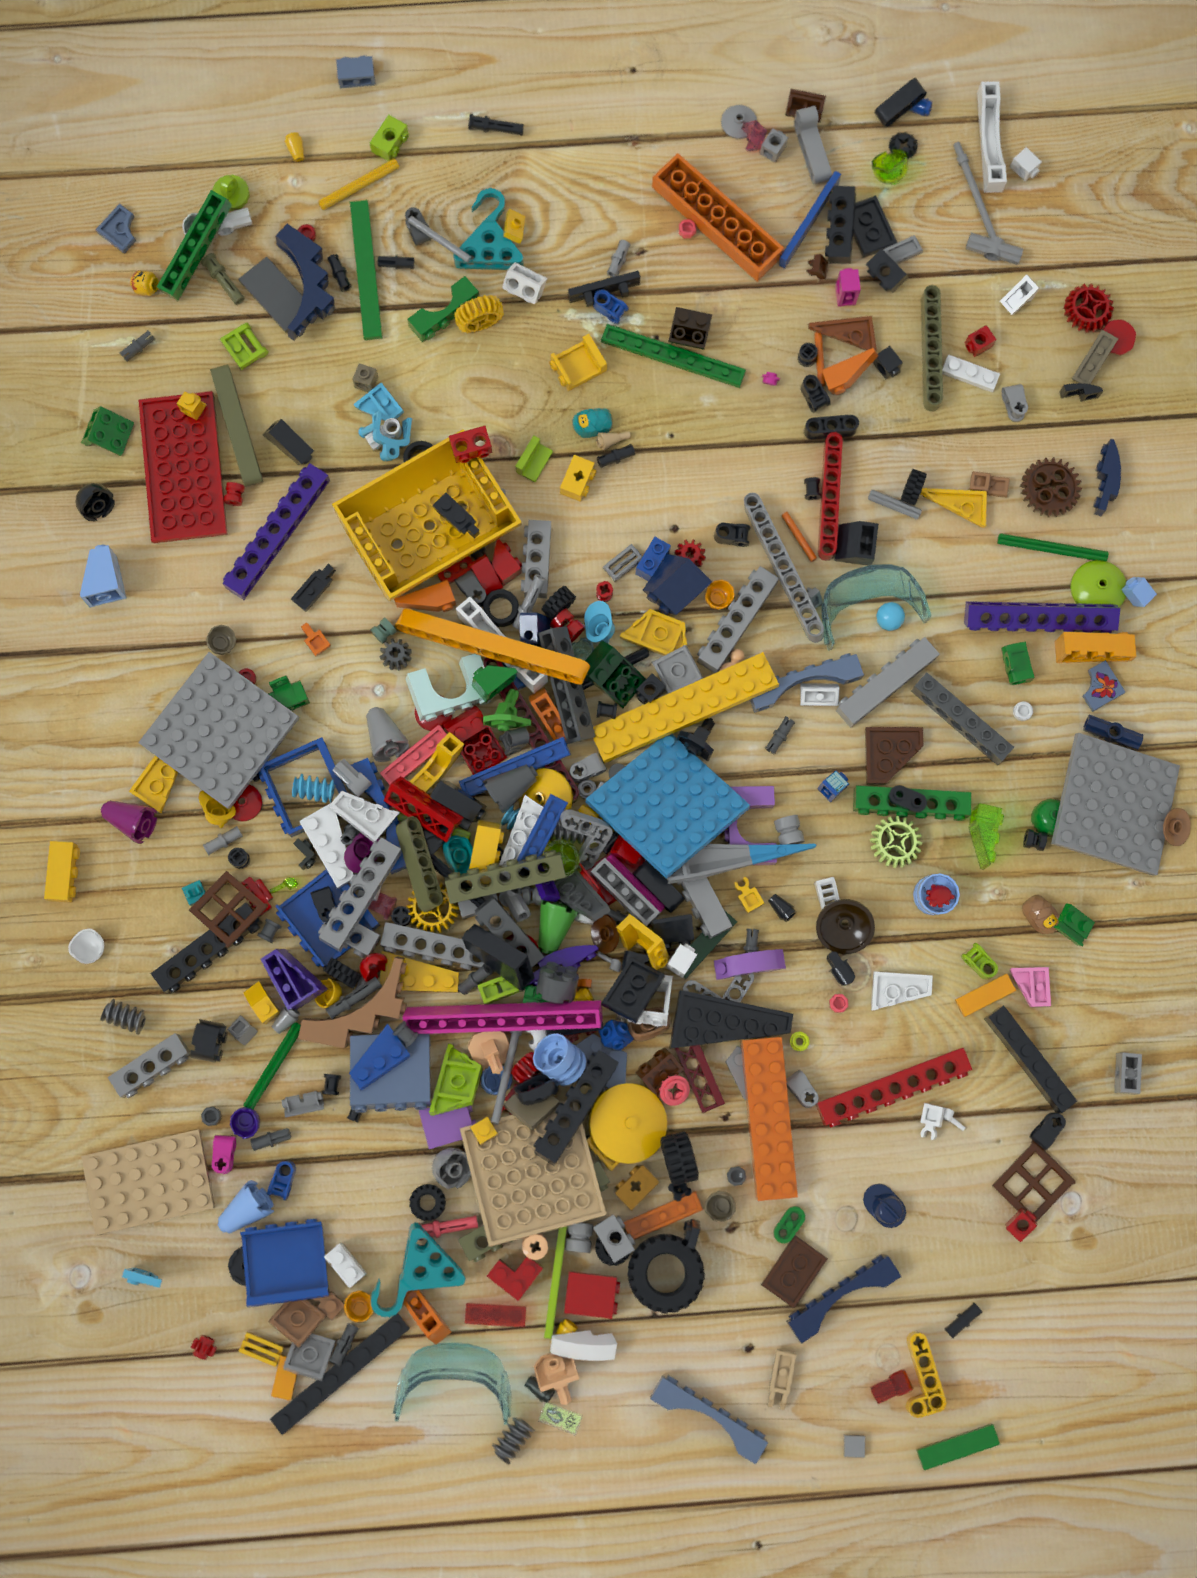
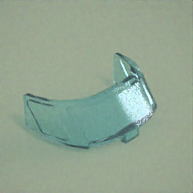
M879 564L849 571L833 580L826 588L824 603L821 604L824 645H827L828 651L832 650L835 645L831 624L838 613L852 604L872 598L894 596L902 599L914 608L923 623H927L931 618V612L926 595L912 574L904 567L892 564Z
M463 1343L431 1345L423 1347L412 1354L405 1368L402 1369L395 1393L393 1408L395 1421L398 1422L400 1419L401 1409L408 1393L419 1384L435 1379L470 1380L484 1384L496 1395L503 1414L504 1425H508V1419L511 1417V1388L508 1375L499 1357L495 1356L488 1349Z

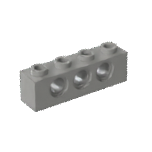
M529 520L528 526L524 528V537L528 538L527 544L523 545V555H526V562H522V573H525V580H521V591H524V596L526 597L533 581L530 579V576L538 574L546 579L538 598L547 599L551 521ZM535 538H540L542 542L540 544H534L532 540ZM534 556H539L541 560L539 562H533L531 558Z
M606 858L591 871V875L633 917L646 927L660 915V912Z
M174 1033L110 1075L108 1079L119 1097H127L129 1099L138 1093L137 1089L144 1086L145 1088L154 1083V1078L158 1075L164 1076L171 1071V1067L175 1064L181 1065L186 1062L190 1051L181 1036ZM166 1051H170L172 1058L166 1062L163 1055ZM149 1062L155 1064V1069L151 1073L146 1068ZM136 1073L138 1075V1080L136 1083L132 1084L130 1082V1076L131 1074Z

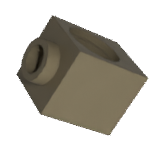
M359 363L352 379L354 387L370 392L378 380L377 370Z

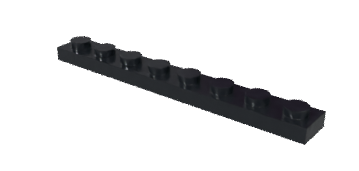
M399 1313L391 1317L344 1357L341 1366L334 1365L324 1374L322 1381L316 1380L270 1418L271 1422L281 1435L286 1433L408 1331L410 1327Z

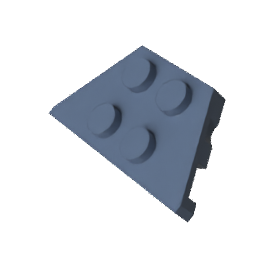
M594 1034L576 1045L585 1054V1071L589 1066L587 1063L592 1053L596 1054L598 1050L619 1062L618 1067L605 1087L610 1088L626 1083V1052L604 1047L601 1038ZM598 1069L591 1071V1075L595 1078L602 1075Z

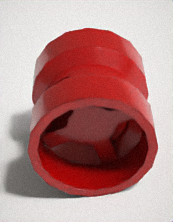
M227 482V494L224 496V503L232 506H241L245 486L236 482Z

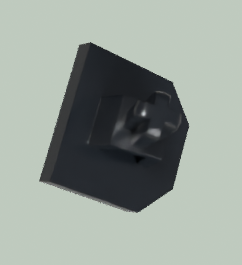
M707 718L701 726H698L694 734L680 731L677 740L687 747L686 750L689 753L709 761L714 749L706 743V740L715 722L712 718Z

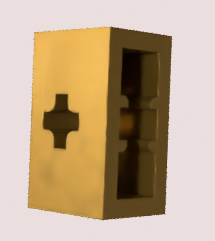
M636 1165L629 1172L631 1177L626 1182L622 1179L614 1187L617 1190L615 1194L631 1211L659 1183L644 1165L640 1167ZM632 1181H634L635 1183L638 1181L640 1182L639 1191L634 1190L632 1192L630 1190L632 1188Z

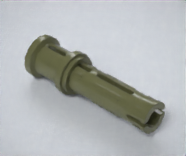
M214 253L206 255L202 259L201 264L204 267L206 266L212 278L217 279L235 305L242 303L245 297L227 276L225 267L219 264Z

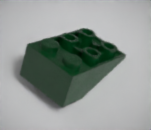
M601 641L585 660L590 665L586 678L621 708L627 705L636 694V689L646 680L613 646L604 641Z

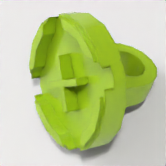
M226 175L219 178L214 184L213 191L227 198L232 204L229 211L239 210L248 202L249 188L241 177Z

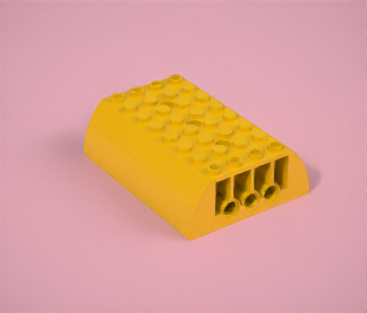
M449 437L332 503L347 536L388 601H392L522 525L521 520L482 458L476 457L467 463H456ZM460 446L457 450L465 451L467 448L465 446ZM445 493L451 496L458 504L464 503L467 505L466 511L476 521L474 525L480 530V534L475 539L468 532L465 534L458 532L433 508L432 505ZM427 522H433L435 524V527L432 530H426L424 528ZM394 541H401L403 543L402 547L399 549L393 548L392 544Z

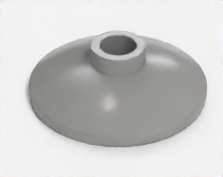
M734 105L723 113L721 126L728 136L735 139H744L755 131L757 118L749 107Z

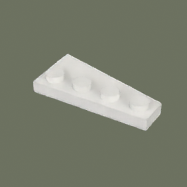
M526 795L524 796L499 865L506 864L507 860L518 858L543 809L541 805ZM501 872L503 875L510 878L511 875L509 872Z
M330 804L299 822L337 888H340L350 882L354 873L345 865L344 852L346 845L341 842L342 831L337 813L329 808Z

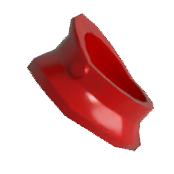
M1123 319L1112 320L1102 329L1118 338L1110 353L1123 355L1133 349L1136 331L1130 323Z

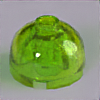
M894 149L892 150L893 153L889 154L886 151L882 152L872 160L873 173L881 183L895 185L907 174L909 168L905 151Z
M554 840L545 847L542 855H545L544 852L556 850V852L561 853L565 878L571 876L577 870L580 862L579 852L571 842ZM542 862V866L546 871L549 868V865L545 862Z

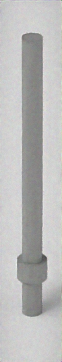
M956 142L953 146L957 154V162L963 169L989 238L992 236L997 237L969 167L967 154H964L960 142Z
M510 1031L512 1035L491 1123L498 1125L516 1048L522 1031Z

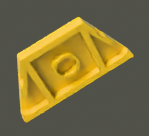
M649 609L631 627L620 634V639L640 647H646L648 650L663 656L687 645L685 622Z

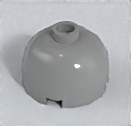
M458 1148L444 1149L433 1160V1176L440 1185L447 1189L462 1187L471 1176L466 1153Z

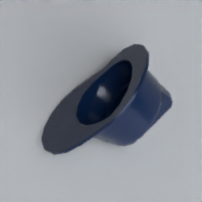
M875 1184L867 1188L863 1197L864 1206L867 1211L884 1227L894 1228L902 1224L906 1216V1208L901 1199L886 1185Z

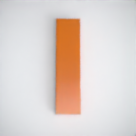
M694 1191L690 1196L681 1198V1201L673 1200L623 1222L627 1235L630 1233L633 1240L700 1212L703 1208L696 1191Z

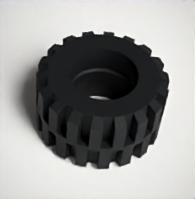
M683 1131L661 1137V1148L671 1183L674 1186L698 1180L697 1163L688 1134Z

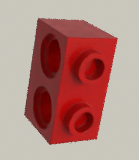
M485 425L449 435V442L456 463H467L473 458H485L492 453V445ZM484 441L485 444L483 446H477L476 442ZM460 446H465L467 448L465 451L457 450Z

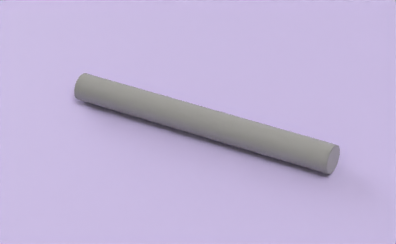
M413 216L409 218L408 222L465 262L468 263L471 260L470 255Z

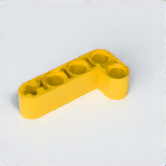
M913 1331L907 1336V1345L922 1394L909 1398L906 1402V1410L913 1417L921 1418L943 1411L946 1407V1398L928 1340L924 1334ZM915 1337L921 1339V1341L919 1342L920 1349L925 1351H919L918 1346L916 1344H913V1342L916 1341ZM922 1356H926L928 1359V1363L924 1367L919 1365V1359ZM928 1376L934 1378V1383L930 1387L925 1385V1379ZM938 1396L940 1403L938 1406L933 1407L931 1400L933 1397ZM915 1402H920L921 1409L914 1413L912 1405Z

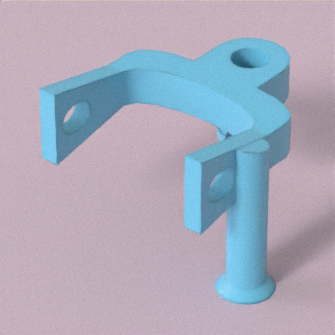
M378 411L372 415V423L366 427H361L358 432L362 438L373 432V440L383 445V450L380 452L381 460H386V462L392 461L399 456V448H403L410 443L412 418L402 421L403 439H391L380 433L382 412Z

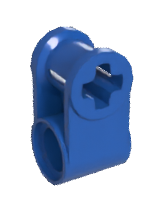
M599 290L595 293L594 309L607 317L611 322L618 324L623 313L629 310L628 305L605 290ZM604 299L606 303H599L598 300Z
M283 1161L277 1165L269 1184L267 1195L273 1194L282 1197L284 1201L288 1199L296 1173V1165L292 1161ZM284 1164L288 1165L291 1169L288 1176L284 1175L281 1171Z

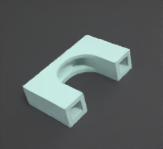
M471 654L461 657L459 665L466 682V691L463 695L453 699L444 698L434 691L426 668L407 673L405 680L420 721L426 720L429 722L442 714L449 716L454 714L456 710L462 709V711L471 709L475 704L485 705L491 702L489 700L486 703L472 687L473 673L480 667L485 668L480 655Z

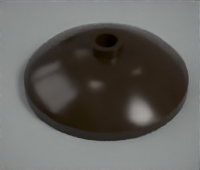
M840 899L829 903L821 910L816 921V932L820 942L830 951H835L838 954H853L861 951L871 942L875 932V922L869 909L862 903L851 899ZM846 919V920H848L849 922H848V923H842V920Z

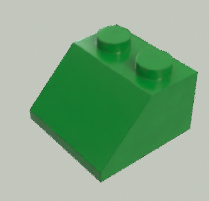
M490 665L485 668L480 667L473 673L472 687L487 703L516 680L518 671L516 668Z

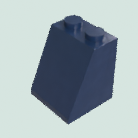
M667 554L643 588V591L647 594L649 601L659 606L658 609L662 613L677 615L707 588L712 581L689 558Z

